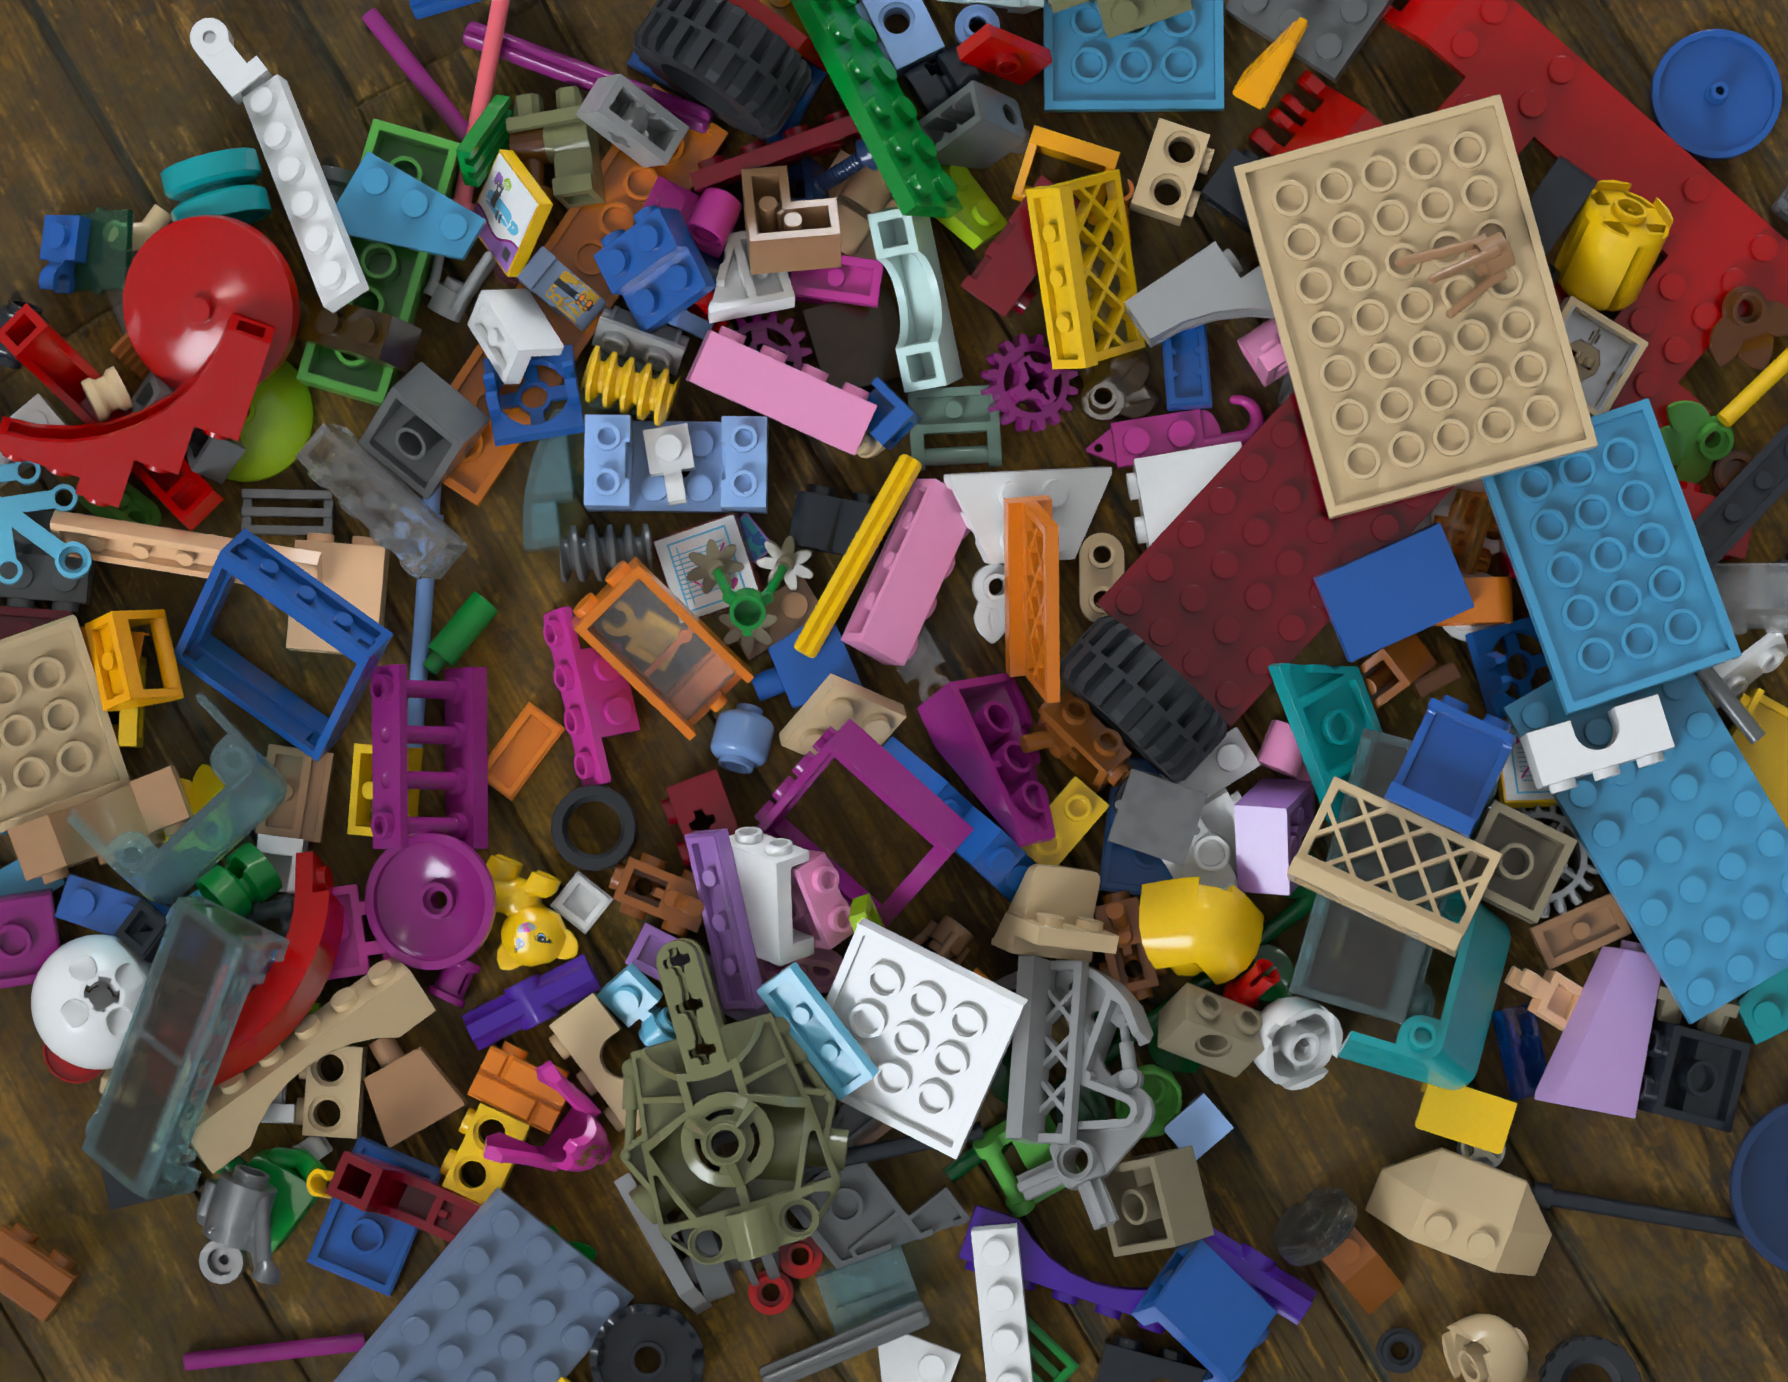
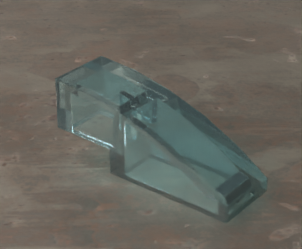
M554 409L548 421L552 420L563 409ZM568 435L540 439L534 452L525 488L522 519L524 550L527 553L560 549L561 528L558 504L576 502Z

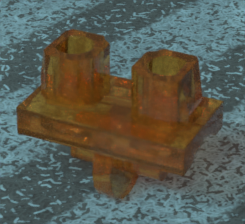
M1457 488L1448 516L1434 515L1432 524L1436 522L1441 523L1460 572L1473 575L1475 572L1485 573L1488 571L1492 559L1490 549L1483 547L1487 531L1496 532L1499 528L1486 492H1474Z

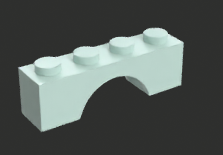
M898 206L868 214L876 259L888 271L897 296L900 314V334L895 349L904 392L945 386L963 378L930 217L903 216Z

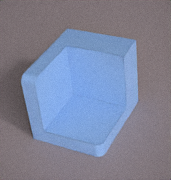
M1202 1092L1188 1103L1189 1106L1164 1127L1165 1133L1178 1148L1193 1146L1196 1160L1234 1128Z

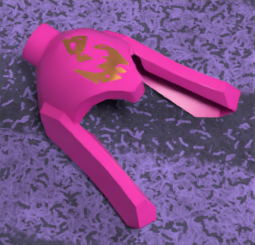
M550 1060L536 1068L537 1078L540 1082L556 1090L572 1108L544 1147H535L499 1132L486 1136L483 1150L485 1159L499 1163L529 1165L553 1172L560 1169L580 1172L606 1163L611 1157L612 1145L607 1140V1132L598 1120L602 1112L589 1097L572 1085Z

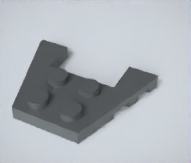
M842 1103L834 1115L832 1128L849 1130L848 1147H853L854 1145L851 1141L876 1122L877 1119ZM866 1162L847 1166L844 1171H841L842 1178L839 1179L840 1189L829 1211L811 1237L838 1270L885 1253L894 1247L913 1240H921L934 1235L938 1231L965 1224L971 1220V1217L946 1185H943L912 1211L906 1213ZM829 1170L807 1174L804 1183L829 1177ZM814 1192L806 1196L815 1200L821 1210L830 1196V1192ZM793 1205L789 1208L804 1228L811 1225L812 1214L807 1207Z

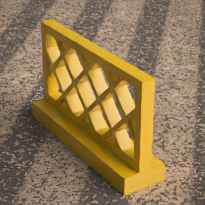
M1119 169L1107 170L1050 186L1026 189L1052 369L1089 368L1098 365V361L1144 348L1145 341L1143 336L1125 312L1124 302L1137 294ZM1102 183H1105L1107 202L1104 207L1095 199ZM1073 194L1080 200L1076 212ZM1090 211L1099 219L1093 234L1084 227ZM1108 229L1112 232L1114 241L1111 252L1102 245ZM1080 239L1087 245L1083 256L1081 253ZM1096 256L1105 263L1099 279L1090 271ZM1115 274L1119 277L1120 291L1117 297L1108 289ZM1086 283L1094 290L1090 300H1088ZM1103 300L1112 308L1106 323L1097 316ZM1121 318L1126 322L1128 341L1125 342L1115 334ZM1093 328L1100 334L1096 346Z

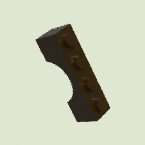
M298 291L300 316L294 343L301 345V342H307L323 346L373 364L409 372L422 329L393 315L346 304L332 313L323 307L319 296Z

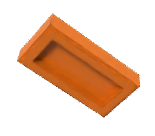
M528 702L487 758L488 784L513 801L566 728Z

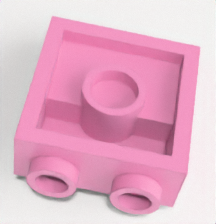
M809 850L810 860L791 868L792 926L795 930L813 936L815 948L830 950L853 934V929L848 919L850 907L842 897L838 887V871L827 858L825 852Z

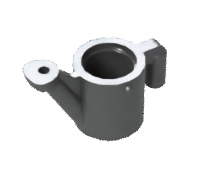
M236 1165L233 1172H222L219 1180L207 1179L196 1215L197 1222L203 1226V1235L224 1246L249 1252L254 1266L251 1277L261 1283L278 1285L279 1273L271 1261L270 1214L278 1190L269 1183L270 1175L257 1168Z

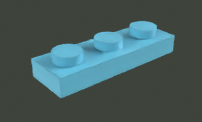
M796 961L757 989L756 992L776 1018L784 1017L790 1023L788 1033L807 1054V1059L835 1093L839 1101L874 1078L879 1072Z

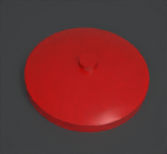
M199 215L181 219L164 226L146 240L133 258L128 269L123 290V315L126 329L135 351L155 376L174 389L180 387L198 371L216 347L231 313L275 327L272 342L257 386L267 381L282 366L294 345L298 331L300 316L299 295L294 276L287 261L278 248L264 234L249 224L231 217Z

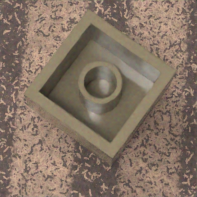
M1497 800L1488 801L1471 836V840L1502 853V857L1481 900L1530 924L1538 923L1578 840ZM1473 852L1462 855L1457 864L1462 881L1465 882L1482 876L1489 860ZM1454 873L1449 881V884L1453 886L1457 885ZM1477 885L1466 888V891L1473 895Z
M1192 1145L1122 1159L1109 1176L1104 1179L1119 1217L1115 1224L1107 1227L1114 1257L1177 1247L1214 1235Z

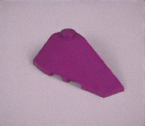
M1007 673L948 682L917 708L935 748L1018 847L1048 842L1056 837L1047 790L1038 782L1035 767L1041 762L1039 751L1025 754L1020 746V736L1029 734L1028 728L1033 725L1030 709L1014 677H1009Z

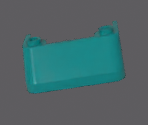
M1408 874L1393 880L1398 897L1407 901L1427 895L1420 876ZM1427 879L1432 893L1451 887L1450 885ZM1386 882L1382 889L1391 893L1388 883ZM1457 891L1435 899L1440 916L1459 924L1466 910L1461 892ZM1467 892L1468 897H1469V900H1470L1471 897H1472V895ZM1429 902L1418 905L1433 912ZM1479 904L1458 950L1440 1020L1425 1015H1416L1408 1018L1401 1025L1395 1043L1351 1031L1339 1048L1337 1057L1448 1090H1459L1466 1087L1478 1071L1509 950L1511 935L1507 925L1483 904Z

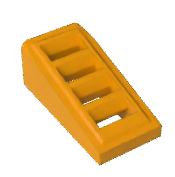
M1299 17L1244 70L1232 91L1235 97L1260 110L1262 107H1266L1308 27V20Z

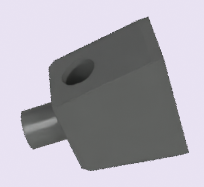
M973 80L918 121L924 134L935 144L937 149L936 157L939 163L944 165L986 169L1009 152L1016 154L1024 153L1030 140V133L1024 128L1019 104L1016 100Z

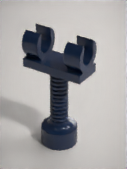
M862 137L856 141L857 152L828 170L809 156L802 159V163L790 166L787 169L789 187L796 182L797 196L805 195V198H799L795 201L830 198L829 190L866 166L873 171L879 170Z

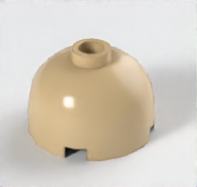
M1473 1314L1446 1327L1450 1331L1442 1336L1443 1352L1455 1379L1462 1372L1466 1382L1525 1381L1528 1369L1527 1352L1529 1345L1520 1329L1513 1328L1504 1319L1491 1314Z

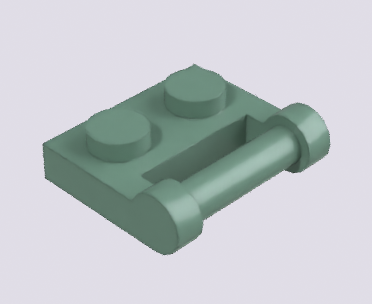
M990 385L929 388L907 392L908 405L922 418L910 430L911 457L922 464L920 471H926L925 466L988 463V467H1002L999 410L989 413L987 408L994 400L992 396H982L980 392L984 388L990 387ZM977 432H986L987 445L924 449V436Z

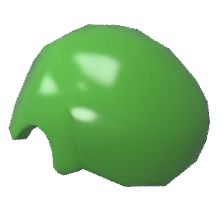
M1154 1064L1138 1066L1137 1069L1144 1075L1142 1089L1153 1100L1155 1114L1150 1128L1141 1138L1159 1137L1165 1134L1164 1127L1180 1114L1182 1106L1181 1086L1172 1072ZM1114 1098L1116 1119H1126L1130 1114V1107L1127 1103Z

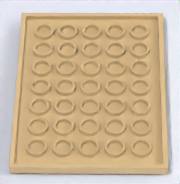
M1500 94L1234 166L1235 176L1329 519L1598 447ZM1498 232H1501L1506 238L1516 261V265L1505 270L1507 279L1493 285L1453 318L1446 316L1447 310L1488 277L1487 274L1479 277L1472 267L1435 284H1430L1427 279L1430 275L1469 258V251L1404 267H1397L1395 265V261L1398 258L1468 241L1483 233L1490 237Z

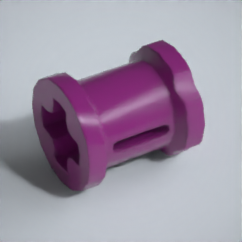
M466 959L455 966L444 968L441 970L435 984L428 986L427 992L464 1008L466 1002L463 997L474 974L480 973L482 967Z

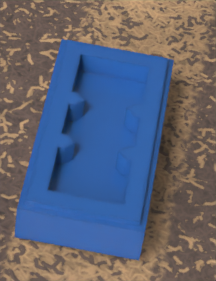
M1206 324L1181 331L1162 342L1167 411L1212 408Z

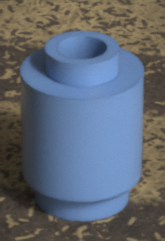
M973 4L965 7L958 14L955 21V42L958 41L961 44L974 33L969 29V25L974 23L982 25L989 23L1000 28L998 16L991 8L985 5Z

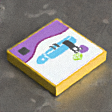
M499 149L476 202L474 213L487 221L478 236L487 250L492 253L493 258L507 277H517L525 268L553 203L514 151Z

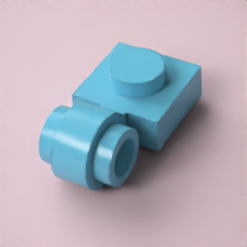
M632 962L599 991L597 997L628 1028L638 1019L642 1021L638 1033L640 1039L647 1047L677 1039L668 1007L661 1009L655 1006L663 993Z

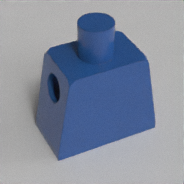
M836 623L819 653L814 658H809L794 648V644L804 626L768 648L775 667L754 675V678L751 680L760 702L786 692L792 708H801L830 673L862 687L845 644L841 641V635Z

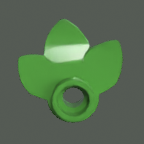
M1694 401L1674 402L1666 408L1670 425L1661 428L1660 431L1671 462L1675 465L1674 470L1678 480L1698 483L1708 475L1714 460L1724 458L1732 450L1734 444L1732 427L1727 428L1721 424L1717 416H1710L1706 408L1700 403ZM1715 431L1714 438L1710 442L1705 443L1708 435Z

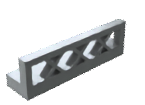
M1019 955L1016 994L1028 999V1003L1012 1040L1005 1136L1007 1139L1026 1144L1076 1145L1089 962L1083 960L1050 961L1035 955ZM1056 972H1073L1072 989L1061 999L1055 992ZM1063 1014L1070 1022L1069 1035L1058 1045L1052 1037V1025ZM1060 1060L1067 1068L1066 1080L1055 1090L1048 1082L1049 1070ZM1055 1106L1063 1113L1062 1134L1045 1133L1046 1115Z

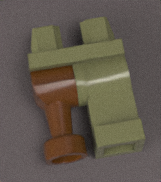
M574 85L559 88L555 91L557 109L544 111L543 98L539 94L517 95L514 104V117L506 118V129L510 133L509 147L553 203L552 209L555 208L554 197L567 209L606 202L597 132L575 115L585 100L582 90ZM554 164L555 178L552 179L553 190L545 186V165Z

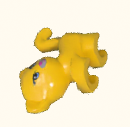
M501 854L491 855L486 866L491 873L495 885L496 913H504L507 916L501 929L502 942L497 949L499 968L511 971L522 965L532 967L551 963L556 958L562 960L575 958L579 950L578 940L573 932L566 929L560 914L542 904V898L551 897L557 892L561 879L540 870L532 872L527 880L519 877L523 866L522 863Z

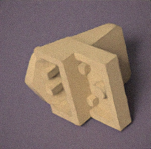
M1031 865L1026 870L1012 903L1005 913L994 938H992L991 944L1018 956L1035 955L1065 960H1083L1086 962H1091L1093 951L1116 954L1119 936L1104 930V922L1093 919L1100 885L1099 874L1091 870L1065 866Z

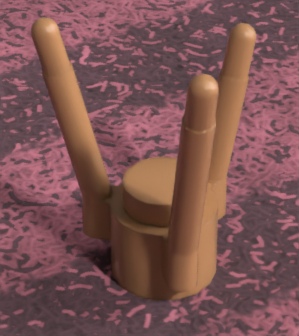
M1498 232L1490 237L1483 233L1468 241L1398 258L1395 261V265L1397 267H1404L1469 251V258L1430 275L1427 279L1430 284H1435L1472 267L1479 277L1487 274L1488 277L1447 310L1446 316L1453 318L1493 285L1507 279L1505 270L1516 265V261L1506 238L1501 232Z
M945 915L939 924L930 920L924 930L911 941L921 946L930 939L931 941L927 945L930 951L960 965L971 951L967 945L974 936L960 923Z

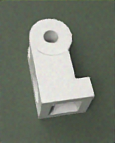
M204 18L192 27L190 43L193 49L238 105L243 102L242 98L273 77L257 56L248 63L245 62L234 48V39L230 31L220 20Z

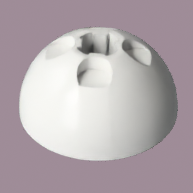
M105 934L79 937L54 951L40 968L31 994L33 1021L40 1037L48 1048L61 1059L73 1065L95 1070L123 1066L145 1053L151 1047L152 1039H157L165 1023L168 1008L166 984L155 961L149 963L143 960L118 937ZM98 985V987H96V988H94L93 990H91L90 993H88L87 991H85L86 989H87L88 991H90L91 988H93V987H95V986ZM108 986L112 990L114 996L117 995L118 997H113L112 993L107 989Z

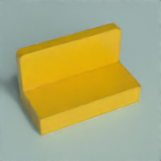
M1423 1082L1421 1091L1424 1092L1415 1120L1416 1128L1495 1154L1503 1152L1518 1103L1469 1087L1459 1090H1448Z

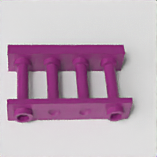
M407 664L377 666L370 684L372 696L373 818L371 821V831L373 834V849L408 848V835H422L424 833L445 834L463 841L472 849H488L487 667L445 669V681L407 680ZM407 698L445 699V726L407 725ZM407 744L445 745V772L407 771ZM408 789L446 790V817H408Z

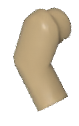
M155 204L140 223H122L120 220L111 222L106 228L105 236L112 247L122 252L138 251L146 240L155 232L167 226L172 218L169 213Z

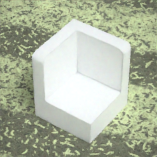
M258 834L257 848L271 863L282 881L283 888L279 892L295 894L296 853L307 852L309 841Z

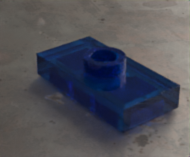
M1530 1002L1492 1012L1493 1024L1511 1101L1535 1096L1537 1086L1547 1067L1536 1015L1527 1010Z

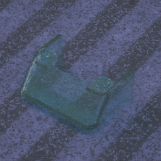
M203 690L195 695L196 701L228 733L214 746L210 756L213 772L226 787L160 848L146 835L137 831L120 833L108 843L75 808L67 813V821L94 850L143 896L159 905L170 904L178 900L196 883L197 879L216 865L283 802L287 792L286 781L282 773Z

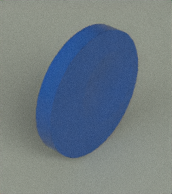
M1703 30L1690 34L1678 41L1660 60L1651 80L1650 107L1656 125L1692 157L1707 161L1728 160L1749 152L1769 134L1775 125L1781 109L1782 84L1773 60L1754 40L1730 30Z

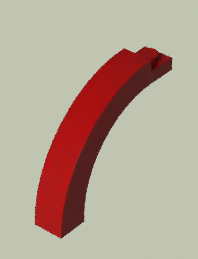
M26 303L0 328V342L85 424L100 422L83 390L81 381L87 378L95 380L102 377V375ZM121 409L111 412L109 419L103 422L132 414L131 409L126 411ZM185 458L183 459L179 474L172 472L165 474L157 473L146 468L143 463L134 461L132 471L191 532L224 500L202 475L191 471L189 462Z
M314 851L296 853L295 897L290 927L276 960L258 985L241 1002L215 1020L188 1032L152 1039L150 1082L167 1099L189 1095L214 1087L258 1063L294 1031L319 997L331 973L339 950L345 908L332 894L334 881L330 867L325 866Z

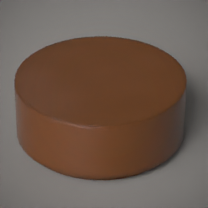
M1733 450L1724 458L1716 460L1712 468V480L1719 491H1723L1752 461L1753 457L1747 452Z

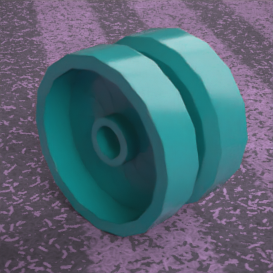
M245 147L215 151L183 160L165 168L160 173L165 195L169 199L183 201L171 211L172 222L199 215H221L250 225L272 214L273 211L266 188L250 185L262 174L257 151L254 148Z

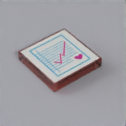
M732 512L652 540L666 587L700 620L730 610V605L722 599L723 594L717 582L710 593L704 594L702 590L703 579L688 581L686 578L692 569L698 567L689 559V553L699 552L706 555V546L710 539L716 542L719 552L730 544L736 545L737 550L731 560L741 562L744 565V569L740 572L728 573L732 580L733 586L731 589L736 592L745 587L754 588L760 592L764 591L738 512ZM676 615V618H677V621H678L679 626H684V625H686V624Z

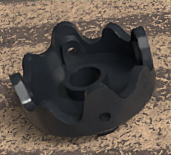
M645 1302L624 1307L613 1314L602 1325L590 1350L589 1365L594 1382H700L705 1366V1355L700 1334L685 1315L668 1305ZM650 1346L660 1353L661 1365L657 1370L644 1372L637 1367L635 1355L642 1347Z

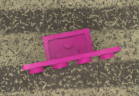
M570 606L561 607L544 614V639L551 648L555 665L553 672L554 682L562 695L565 708L564 725L572 738L575 751L574 767L576 774L581 779L583 787L587 785L600 786L611 782L602 738L632 733L641 729L630 683L592 647L580 648L577 632L573 629L572 609ZM620 642L613 643L622 652Z

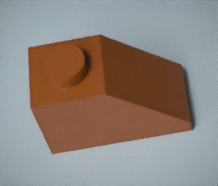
M1413 634L1380 649L1360 664L1358 668L1374 710H1377L1436 665L1437 662L1416 634Z
M1345 1218L1335 1225H1344ZM1346 1218L1345 1226L1340 1235L1328 1236L1330 1242H1332L1328 1247L1323 1250L1320 1248L1324 1243L1327 1246L1325 1237L1321 1244L1315 1241L1321 1251L1317 1252L1318 1249L1315 1243L1309 1247L1314 1252H1317L1315 1253L1316 1255L1326 1250L1327 1255L1324 1256L1322 1253L1323 1258L1320 1256V1260L1367 1314L1370 1315L1398 1291L1403 1284L1352 1223L1345 1235L1335 1245L1336 1248L1332 1250L1330 1246L1338 1240L1347 1226L1348 1219ZM1334 1226V1227H1331V1228H1334V1229H1333L1332 1233H1327V1235L1339 1234V1233H1335V1231H1336L1337 1228H1340V1227H1343V1226Z

